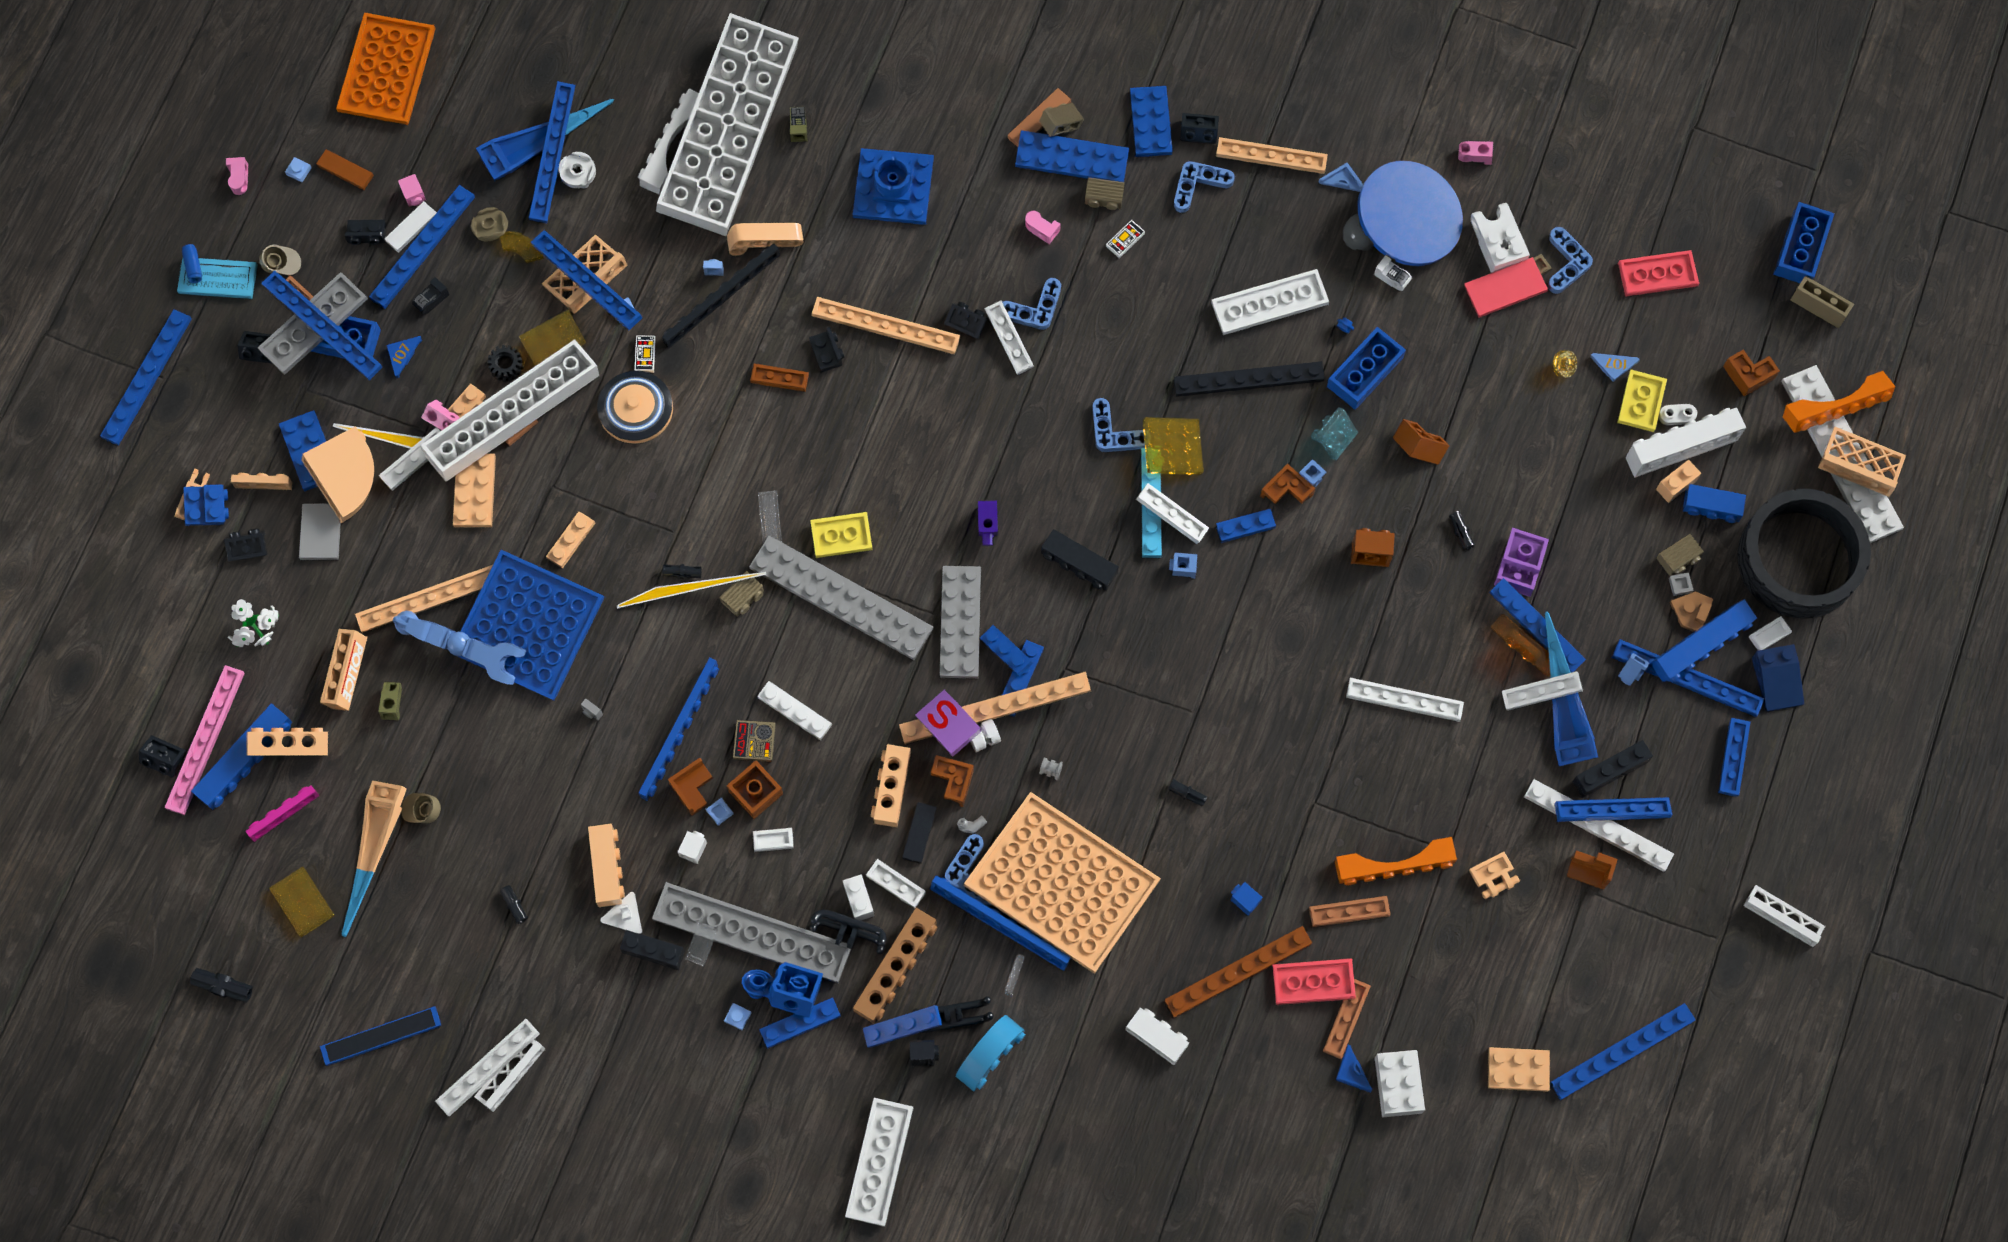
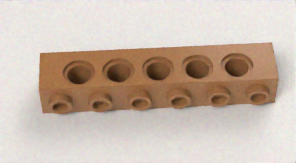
M915 908L854 1005L853 1011L873 1024L876 1020H881L885 1013V1005L893 1001L896 995L894 993L897 986L901 987L906 980L905 973L908 969L912 970L917 962L915 957L918 953L922 954L927 946L925 941L929 936L932 937L938 928L935 926L937 924L935 918ZM915 929H920L923 931V935L921 937H914L912 932ZM904 946H911L913 950L910 954H904L902 948ZM893 963H901L902 968L899 971H894L891 968ZM882 980H891V986L887 988L882 987ZM873 996H879L881 1002L874 1005L870 1002V999Z

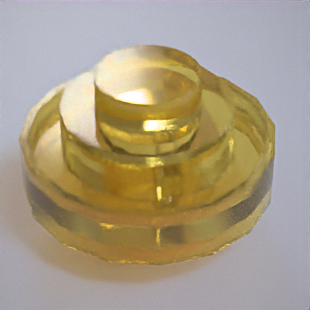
M1561 350L1555 355L1553 360L1554 372L1559 377H1571L1577 368V358L1572 351Z

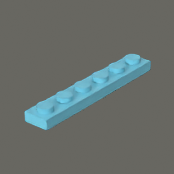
M1141 448L1142 490L1149 483L1161 492L1160 448ZM1142 504V558H1161V518Z

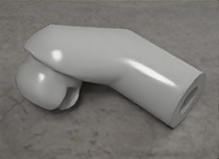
M982 815L974 822L967 821L965 818H961L957 822L960 831L972 834L987 824Z

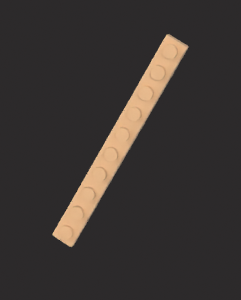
M1086 672L966 705L962 708L978 724L989 719H996L1091 692ZM919 719L899 724L905 744L933 736Z

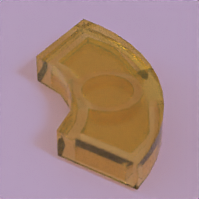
M507 231L500 237L504 252H516L524 258L526 263L544 259L543 254L532 246V239L521 233Z

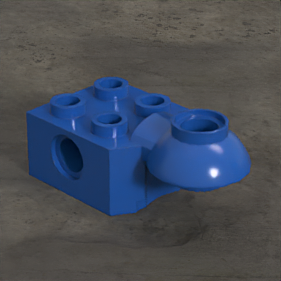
M784 962L776 970L775 978L763 970H750L742 977V985L748 995L754 999L766 997L769 999L772 1007L809 1018L820 989L823 973Z

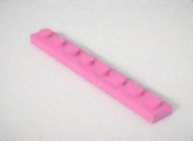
M225 665L165 805L167 810L185 815L193 797L191 790L199 783L245 674L243 671Z

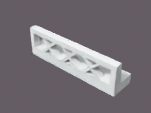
M1757 885L1754 886L1743 905L1812 947L1819 942L1820 935L1825 928L1821 923ZM1756 892L1764 896L1765 903L1754 897ZM1770 905H1780L1783 913L1774 909ZM1795 914L1798 916L1800 924L1787 915ZM1811 924L1817 927L1818 931L1815 933L1805 926Z
M533 1040L531 1042L533 1046L526 1054H523L521 1051L519 1055L514 1057L520 1058L519 1063L514 1069L510 1070L509 1063L505 1065L482 1086L474 1097L494 1112L545 1050L539 1042ZM507 1073L505 1080L500 1085H497V1076ZM494 1089V1093L487 1101L481 1097L486 1090Z

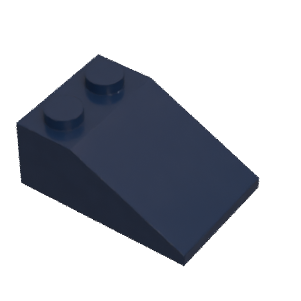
M1795 645L1756 651L1752 656V661L1761 695L1764 698L1763 702L1766 712L1804 705L1800 665Z

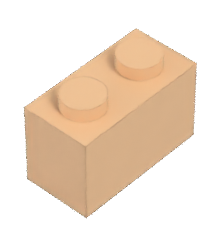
M1687 460L1663 479L1656 490L1670 503L1684 492L1689 484H1694L1700 477L1701 472L1690 460Z

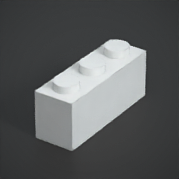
M1139 1008L1126 1026V1031L1175 1065L1189 1045L1187 1037L1180 1032H1177V1034L1173 1032L1167 1022L1163 1020L1161 1022L1154 1018L1155 1014L1149 1009L1145 1008L1143 1010Z

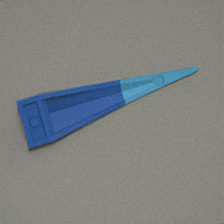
M609 99L570 114L566 135L613 103L614 99ZM549 122L492 139L476 148L494 181L514 172L543 152Z
M1546 612L1551 678L1571 672L1551 617ZM1574 693L1552 699L1554 745L1559 766L1598 758L1595 738L1579 694Z

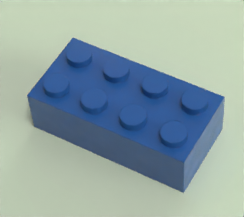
M1798 202L1793 211L1773 275L1797 283H1801L1805 276L1813 280L1835 213Z
M349 316L338 327L373 357L381 331L377 322ZM324 340L311 350V352L343 358Z
M1376 327L1332 374L1328 380L1327 387L1356 410L1404 358L1406 349L1380 328Z

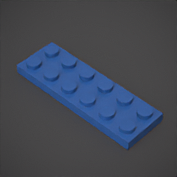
M1021 130L1015 167L1086 179L1096 178L1124 182L1129 148L1059 136L1050 137L1047 134Z

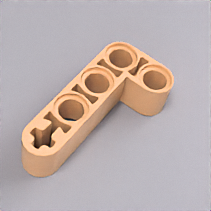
M799 223L735 224L727 234L729 254L733 256L742 255L748 247H770L773 243L777 247L800 246L803 244L801 225Z

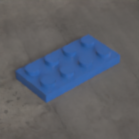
M1166 86L1130 88L1136 157L1172 155Z
M313 410L279 423L304 492L318 486L301 460L302 455L326 442L316 412Z

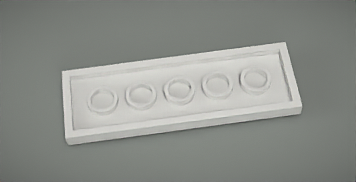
M1315 269L1212 299L1211 303L1223 335L1329 305V299L1318 270Z
M874 1098L845 1215L846 1218L885 1227L912 1116V1106Z

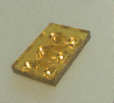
M569 310L518 336L534 366H537L574 339L580 346L586 343Z
M304 867L299 868L269 888L300 937H303L335 916Z

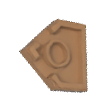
M1693 592L1670 601V605L1677 615L1680 626L1695 632L1705 623L1713 598Z

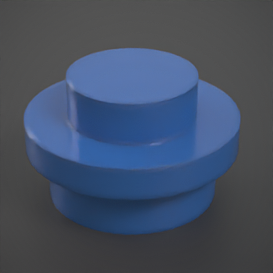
M1343 317V319L1337 320L1338 324L1336 327L1343 332L1349 334L1350 331L1354 330L1353 322Z

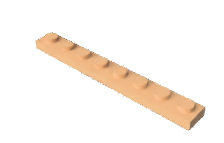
M817 297L812 311L813 317L954 355L960 339L958 334Z
M493 565L356 613L361 632L363 633L393 622V618L402 611H412L416 614L481 591Z

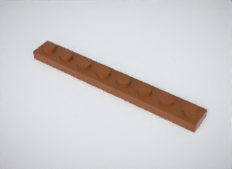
M1301 926L1166 998L1164 1002L1173 1018L1312 945V941L1304 927Z

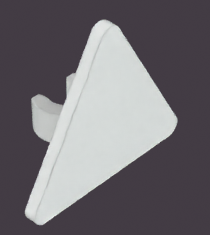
M630 892L622 899V904L614 906L601 918V922L641 934L642 927L634 892Z

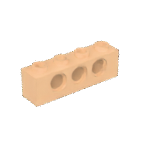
M251 728V732L246 734V756L328 755V732H323V728H311V732H303V728H291V732H283V728H271V732H263V728ZM269 736L272 738L273 743L270 747L262 745L263 737ZM309 736L312 739L310 747L303 746V737ZM283 737H291L293 742L290 747L282 745Z
M887 744L886 750L882 751L881 761L884 762L883 769L879 768L878 780H881L880 787L875 789L874 799H877L876 806H872L871 811L874 824L898 827L911 754L910 748ZM892 763L899 765V768L895 771L890 770L888 767ZM888 782H893L896 784V786L893 789H887L885 787V785ZM884 801L892 802V806L889 808L882 806Z

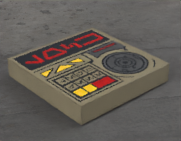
M737 720L733 759L772 762L776 723Z

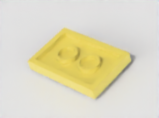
M1630 370L1617 423L1654 432L1667 379Z
M867 512L811 520L816 558L872 550Z

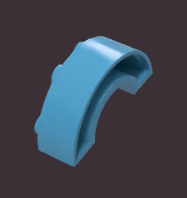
M1004 1015L990 1028L970 1052L959 1068L956 1077L973 1092L977 1088L980 1090L986 1084L987 1080L985 1078L990 1070L994 1071L999 1065L1000 1061L998 1059L1003 1054L1006 1056L1013 1048L1015 1042L1019 1044L1026 1035L1024 1034L1025 1030L1010 1017Z

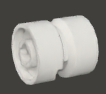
M989 719L981 723L980 728L982 732L970 741L974 751L979 752L985 749L987 744L992 746L1001 742V738L993 720Z

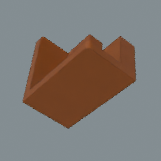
M1744 349L1729 357L1723 366L1743 396L1773 381L1780 372L1770 356L1753 364Z
M1406 419L1402 420L1393 436V439L1410 457L1434 464L1441 462L1449 448V445L1441 436L1427 433L1418 423Z
M1287 463L1262 488L1260 497L1264 498L1267 496L1276 504L1289 492L1299 502L1303 503L1308 497L1311 498L1314 495L1315 487Z
M936 755L931 775L949 780L944 799L959 802V806H964L974 772V765Z
M698 758L670 777L668 782L691 816L708 805L698 789L712 780L713 777L703 764L702 759Z
M1576 850L1572 856L1567 877L1604 890L1612 880L1618 859L1602 853H1598L1594 857Z

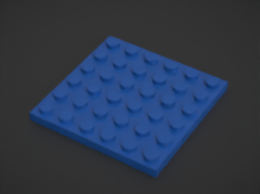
M500 550L460 632H464L469 638L493 647L500 643H511L525 649L524 657L510 656L506 659L504 665L506 671L515 677L514 683L554 701L605 597ZM457 656L486 670V667L463 656Z

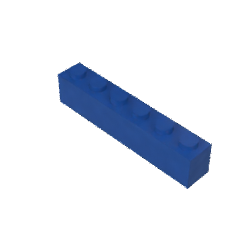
M1743 599L1657 657L1650 664L1662 682L1667 680L1672 682L1681 676L1679 673L1682 670L1686 672L1693 668L1695 661L1699 659L1701 662L1709 657L1708 652L1711 650L1717 651L1722 648L1725 640L1731 641L1739 636L1738 631L1741 629L1745 631L1752 627L1753 624L1751 622L1756 620L1757 617L1745 599Z
M271 703L191 792L212 810L215 807H219L223 803L224 797L228 793L233 792L238 785L237 783L242 778L248 776L253 765L259 763L264 757L246 756L247 732H251V728H263V732H271V728H283V732H288L292 721ZM269 736L263 737L262 745L270 747L273 743L272 738Z

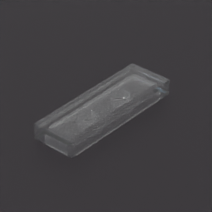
M777 490L758 492L763 544L768 536L782 542Z

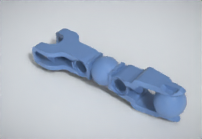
M402 611L393 618L394 625L401 634H411L419 640L448 649L455 656H463L486 667L488 675L493 680L510 685L514 684L515 677L506 671L504 667L505 661L510 656L524 657L525 649L511 643H500L493 647L469 638L464 632H456L437 623L418 619L412 611Z

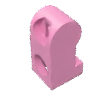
M1461 142L1459 144L1458 159L1462 162H1484L1485 165H1492L1493 142Z
M245 157L226 158V166L231 172L228 185L234 194L242 195L247 191L248 163Z
M1037 211L1027 213L1025 219L1026 228L1050 245L1060 232V223L1055 220L1052 224L1049 223Z
M434 400L427 404L421 418L443 430L460 417L455 413L449 412L438 400Z

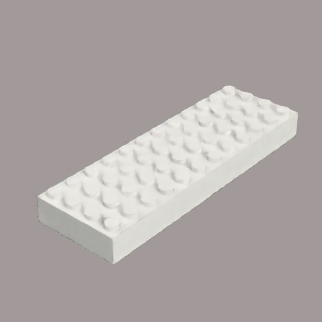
M729 14L659 196L656 212L723 236L727 235L795 54L798 37L740 16Z

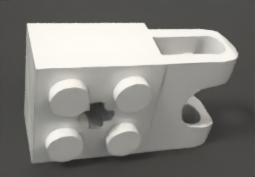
M1507 203L1499 204L1496 212L1498 219L1494 221L1486 219L1480 211L1471 214V224L1491 273L1527 260L1530 256Z

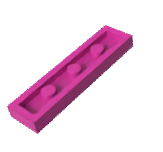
M312 785L302 788L298 795L286 799L281 804V807L269 811L264 819L252 823L249 829L246 830V833L255 842L319 797V794Z

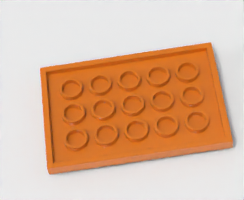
M364 13L337 104V111L408 125L433 40L435 26Z

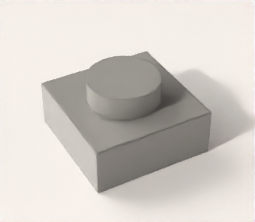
M1689 573L1669 577L1673 596L1693 592Z
M587 699L581 703L584 710L583 713L588 718L592 719L594 717L599 720L602 717L601 709Z

